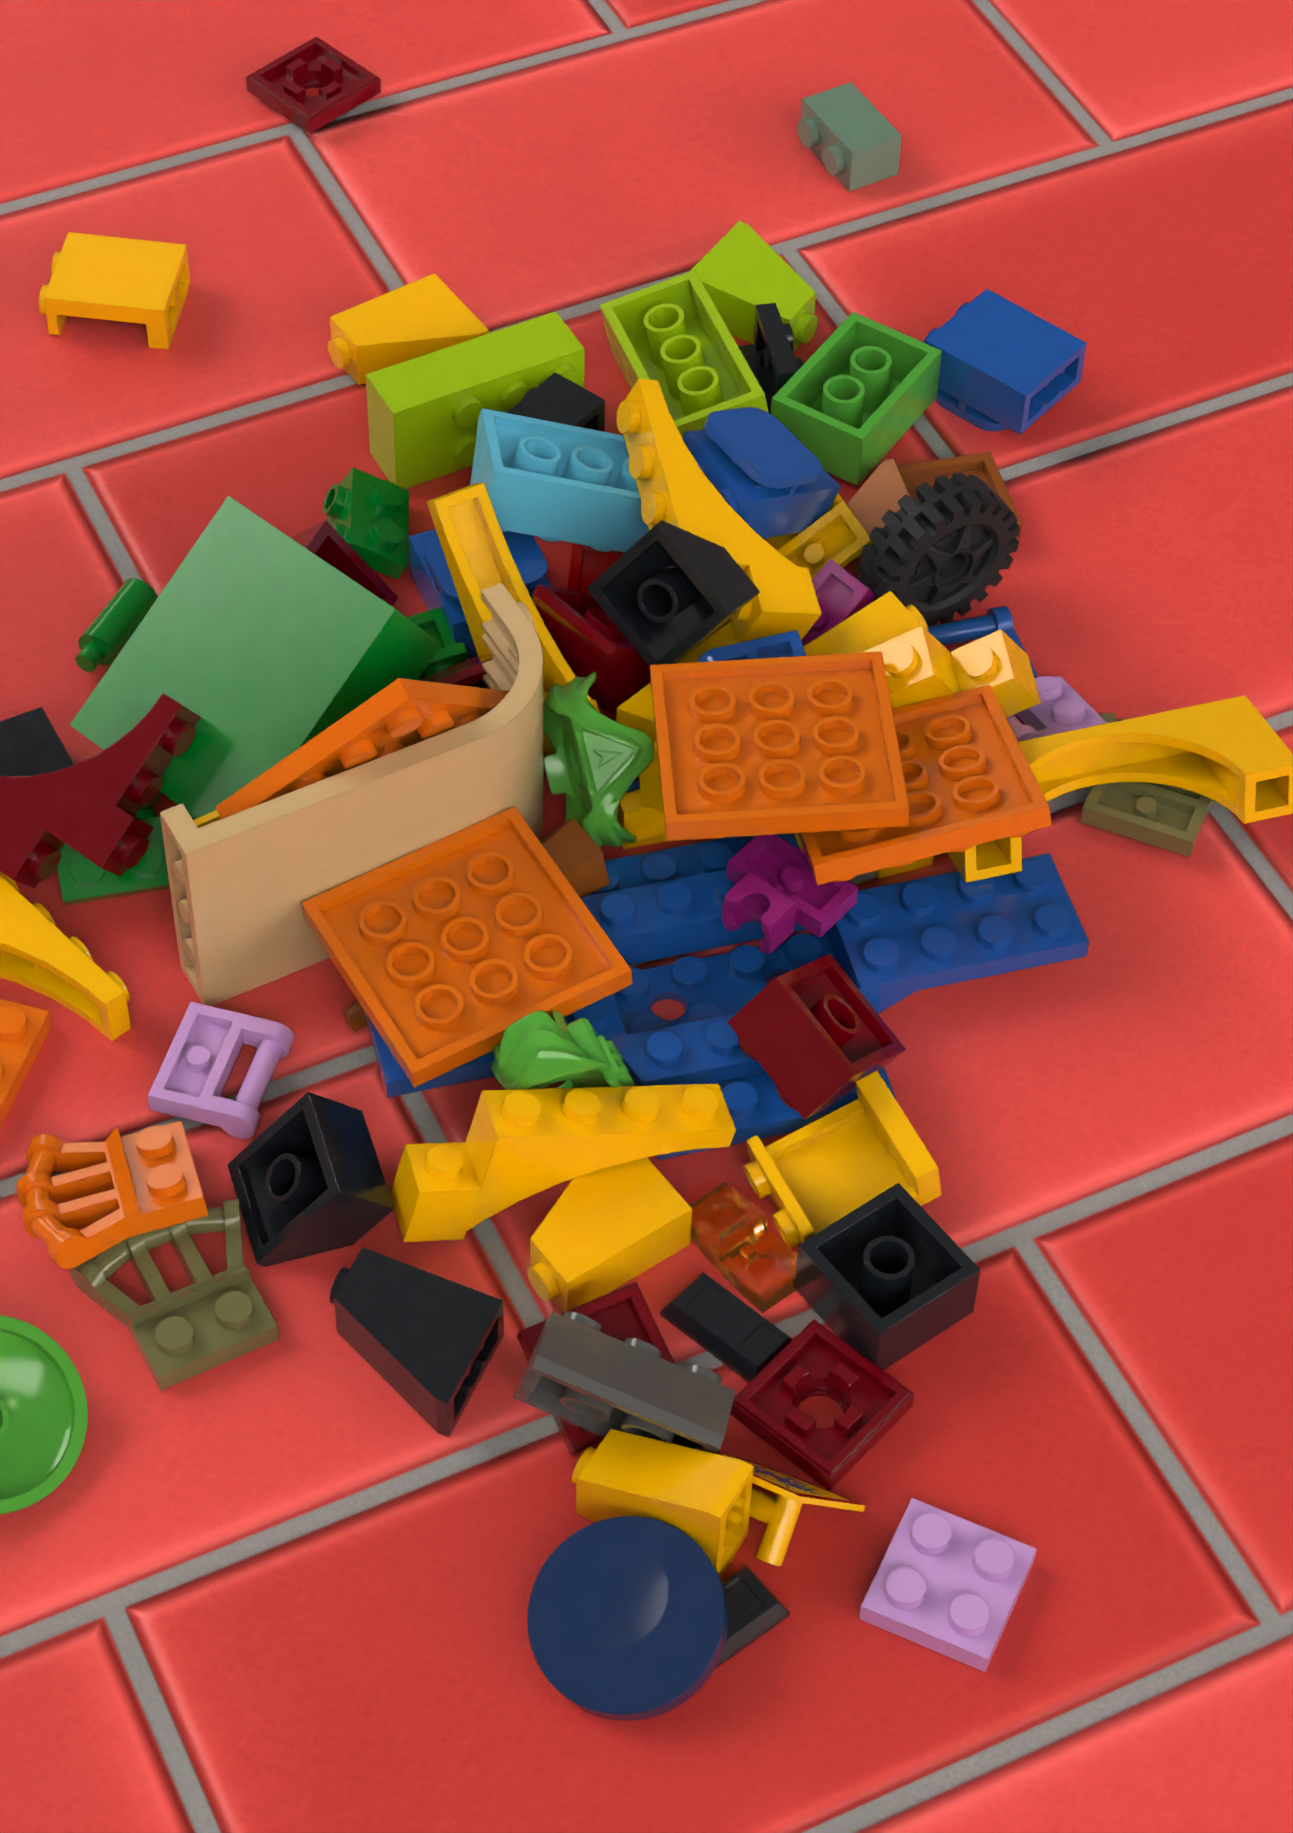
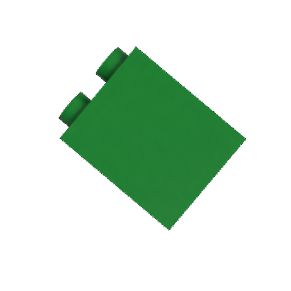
M227 496L75 716L70 726L105 750L133 729L150 711L163 693L201 716L195 725L196 733L191 745L181 756L174 757L162 775L163 784L158 795L149 805L140 808V810L153 809L162 794H164L176 804H184L194 820L215 811V806L396 679L418 680L442 644L394 607L230 496Z

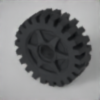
M953 473L951 479L946 475L935 478L933 488L926 482L916 487L915 498L911 499L906 494L897 501L901 508L896 513L888 510L881 518L886 524L884 528L874 527L869 535L870 540L874 544L863 547L861 556L865 561L859 563L858 572L862 576L859 580L876 595L872 600L873 602L891 591L905 607L910 604L915 606L923 616L928 627L936 625L938 620L942 624L953 621L954 612L956 611L961 616L965 615L971 610L970 602L973 599H976L979 603L988 596L984 589L988 585L996 587L1003 577L998 571L1009 569L1013 561L1009 554L1016 552L1019 541L1015 538L1020 535V527L1016 523L1018 520L996 492L977 476L969 474L966 477L963 473Z

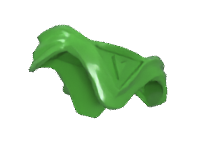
M593 672L587 677L575 676L565 685L555 683L548 691L543 701V732L548 738L555 754L544 757V767L552 795L565 793V822L574 818L599 848L602 845L619 848L624 843H634L638 840L635 835L624 829L618 822L619 802L635 778L652 762L654 746L651 738L646 733L615 722L594 709L587 699L588 690L597 678L596 672Z
M542 1010L535 1011L508 1026L503 1033L501 1045L497 1043L493 1047L494 1060L491 1064V1070L505 1090L543 1089L559 1081L565 1082L558 1088H615L635 1085L620 1052L612 1040L607 1041L603 1035L599 1036L586 1018H580L568 1024L560 1012L552 1011L554 1021L546 1012Z

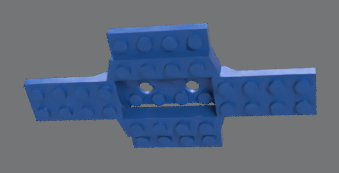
M794 833L775 834L800 850ZM755 836L726 837L606 860L605 865L609 885L581 897L583 903L628 965L765 938L761 923L747 922L736 931H728L725 929L722 921L724 898L727 892L735 885L734 882L726 878L727 862ZM1050 853L1022 858V871L968 883L964 881L959 871L859 890L857 903L821 938L814 934H796L769 954L761 953L759 947L740 945L729 953L704 958L684 956L673 964L643 970L630 967L632 970L631 986L564 1018L568 1024L580 1018H586L599 1036L603 1035L607 1041L612 1040L627 1066L629 1074L635 1083L634 1086L719 1084L736 1128L730 1144L735 1145L744 1143L755 1135L763 1139L792 1133L858 1099L857 1089L855 1088L832 1106L803 1120L796 1110L791 1109L782 1101L777 1093L776 1084L760 1063L751 1059L742 1050L738 1041V1035L727 1022L766 987L767 982L772 978L831 954L879 1014L918 990L1086 957L1089 940ZM795 923L794 932L807 930ZM673 999L680 1002L686 1011L677 1019L664 1020L655 1015L651 1008L660 1000ZM365 1013L388 1098L494 1076L491 1070L494 1054L491 1051L414 1088ZM883 1067L878 1072L881 1075L884 1082L886 1083L889 1090L891 1091L894 1098H896L892 1086L890 1084L889 1078L887 1076V1073L885 1071V1068ZM715 1148L686 1150L657 1155L656 1157L657 1160H663Z

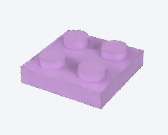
M911 1498L861 1605L859 1620L986 1672L1032 1568L1037 1549Z

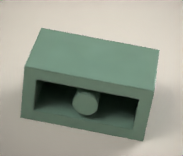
M851 82L802 99L801 118L797 125L801 143L818 157L824 164L827 172L835 176L849 192L898 174L902 135Z

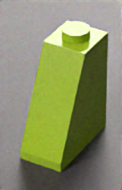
M738 221L690 270H695L731 335L754 344L756 305L776 303L782 323H790L794 340L793 352L802 343H808L813 337L818 325V317L814 315L816 292L748 224Z

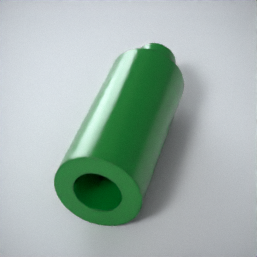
M129 578L119 588L78 640L81 651L75 657V661L82 670L93 672L99 664L109 665L113 662L158 598L151 586L140 579Z

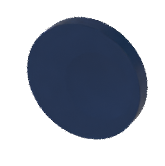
M621 1516L601 1520L582 1528L563 1541L546 1560L534 1582L527 1617L528 1635L534 1657L549 1682L563 1697L583 1711L602 1718L620 1721L641 1720L658 1716L676 1708L692 1697L704 1685L717 1666L727 1639L729 1623L728 1602L724 1586L718 1572L703 1549L692 1538L676 1527L660 1520L639 1516Z

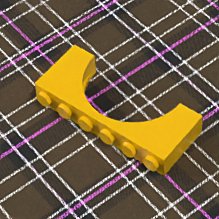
M1246 695L1018 742L1047 802L1065 793L1089 786L1118 782H1144L1179 787L1206 796L1229 809L1243 824L1293 814V753ZM1006 837L975 845L963 852H947L966 883L1022 871L1021 837Z

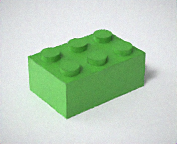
M852 312L773 396L771 400V415L777 418L818 458L826 472L858 486L937 398L942 350Z

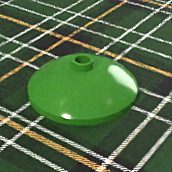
M0 1315V1515L25 1509L37 1503L54 1491L69 1475L78 1460L85 1441L88 1409L80 1375L61 1346L39 1328L19 1319Z

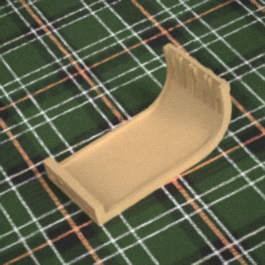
M502 582L481 590V600L492 613L491 620L481 623L482 629L486 633L482 635V640L493 654V660L482 663V667L487 673L483 675V680L489 689L509 691L506 697L490 712L468 724L200 829L184 804L160 813L181 968L203 1005L215 1006L330 958L303 916L301 902L514 806L538 840H540L544 823L543 651L527 606L522 601L516 603Z

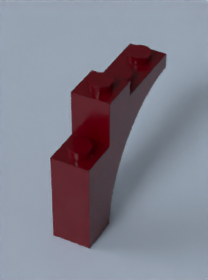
M163 693L150 711L133 729L97 755L76 765L50 773L32 776H0V871L14 881L35 888L39 881L45 880L54 872L61 858L60 850L64 844H67L100 868L122 877L127 869L136 866L143 858L149 845L147 838L154 829L153 826L138 817L137 813L141 807L149 805L158 795L163 784L162 775L174 757L181 756L191 745L196 733L195 725L201 716Z

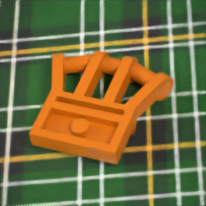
M182 1121L162 1126H151L140 1132L120 1137L119 1129L115 1128L106 1141L63 1143L53 1135H36L31 1139L26 1151V1160L29 1163L26 1174L18 1180L16 1185L18 1202L24 1208L22 1212L24 1229L27 1234L41 1239L48 1246V1255L63 1269L75 1268L127 1238L209 1216ZM53 1172H67L51 1177Z

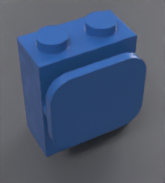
M985 289L970 303L962 304L950 320L939 329H932L923 341V343L942 350L938 393L935 399L938 405L980 429L1000 431L1009 428L1020 435L1081 382L1087 345L1081 339L989 289Z
M744 407L712 412L704 424V429L687 431L682 437L699 467L724 500L763 539L802 532L828 512L841 488L823 469L818 458L777 418L758 408Z
M436 529L408 536L410 576L428 611L441 607L456 644L463 642L467 649L468 655L466 659L477 657L478 654ZM511 531L502 532L512 558L533 601V592L538 584L552 587L547 578V561L533 535Z

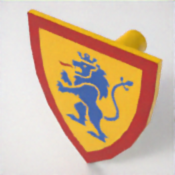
M721 1451L716 1453L743 1460L754 1466L753 1483L777 1494V1497L774 1498L752 1488L750 1517L767 1524L756 1558L769 1564L782 1566L803 1504L864 1512L865 1505L813 1483Z

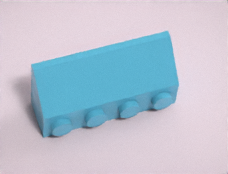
M485 408L481 409L478 419L470 485L475 483L485 484L502 532L511 531L533 535L549 542L566 541L582 544L604 552L611 550L626 552L649 531L648 525L643 522L641 516V499L636 480L632 478L629 472V454L623 435Z

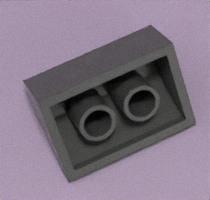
M552 1311L542 1328L514 1399L604 1438L610 1429L714 1454L720 1450L726 1434L735 1390L721 1385L722 1378L717 1373L695 1364H687L685 1368L668 1362L660 1358L662 1353L658 1348L636 1338H626L622 1342L600 1332L601 1326L598 1322L583 1314L567 1311L563 1316Z

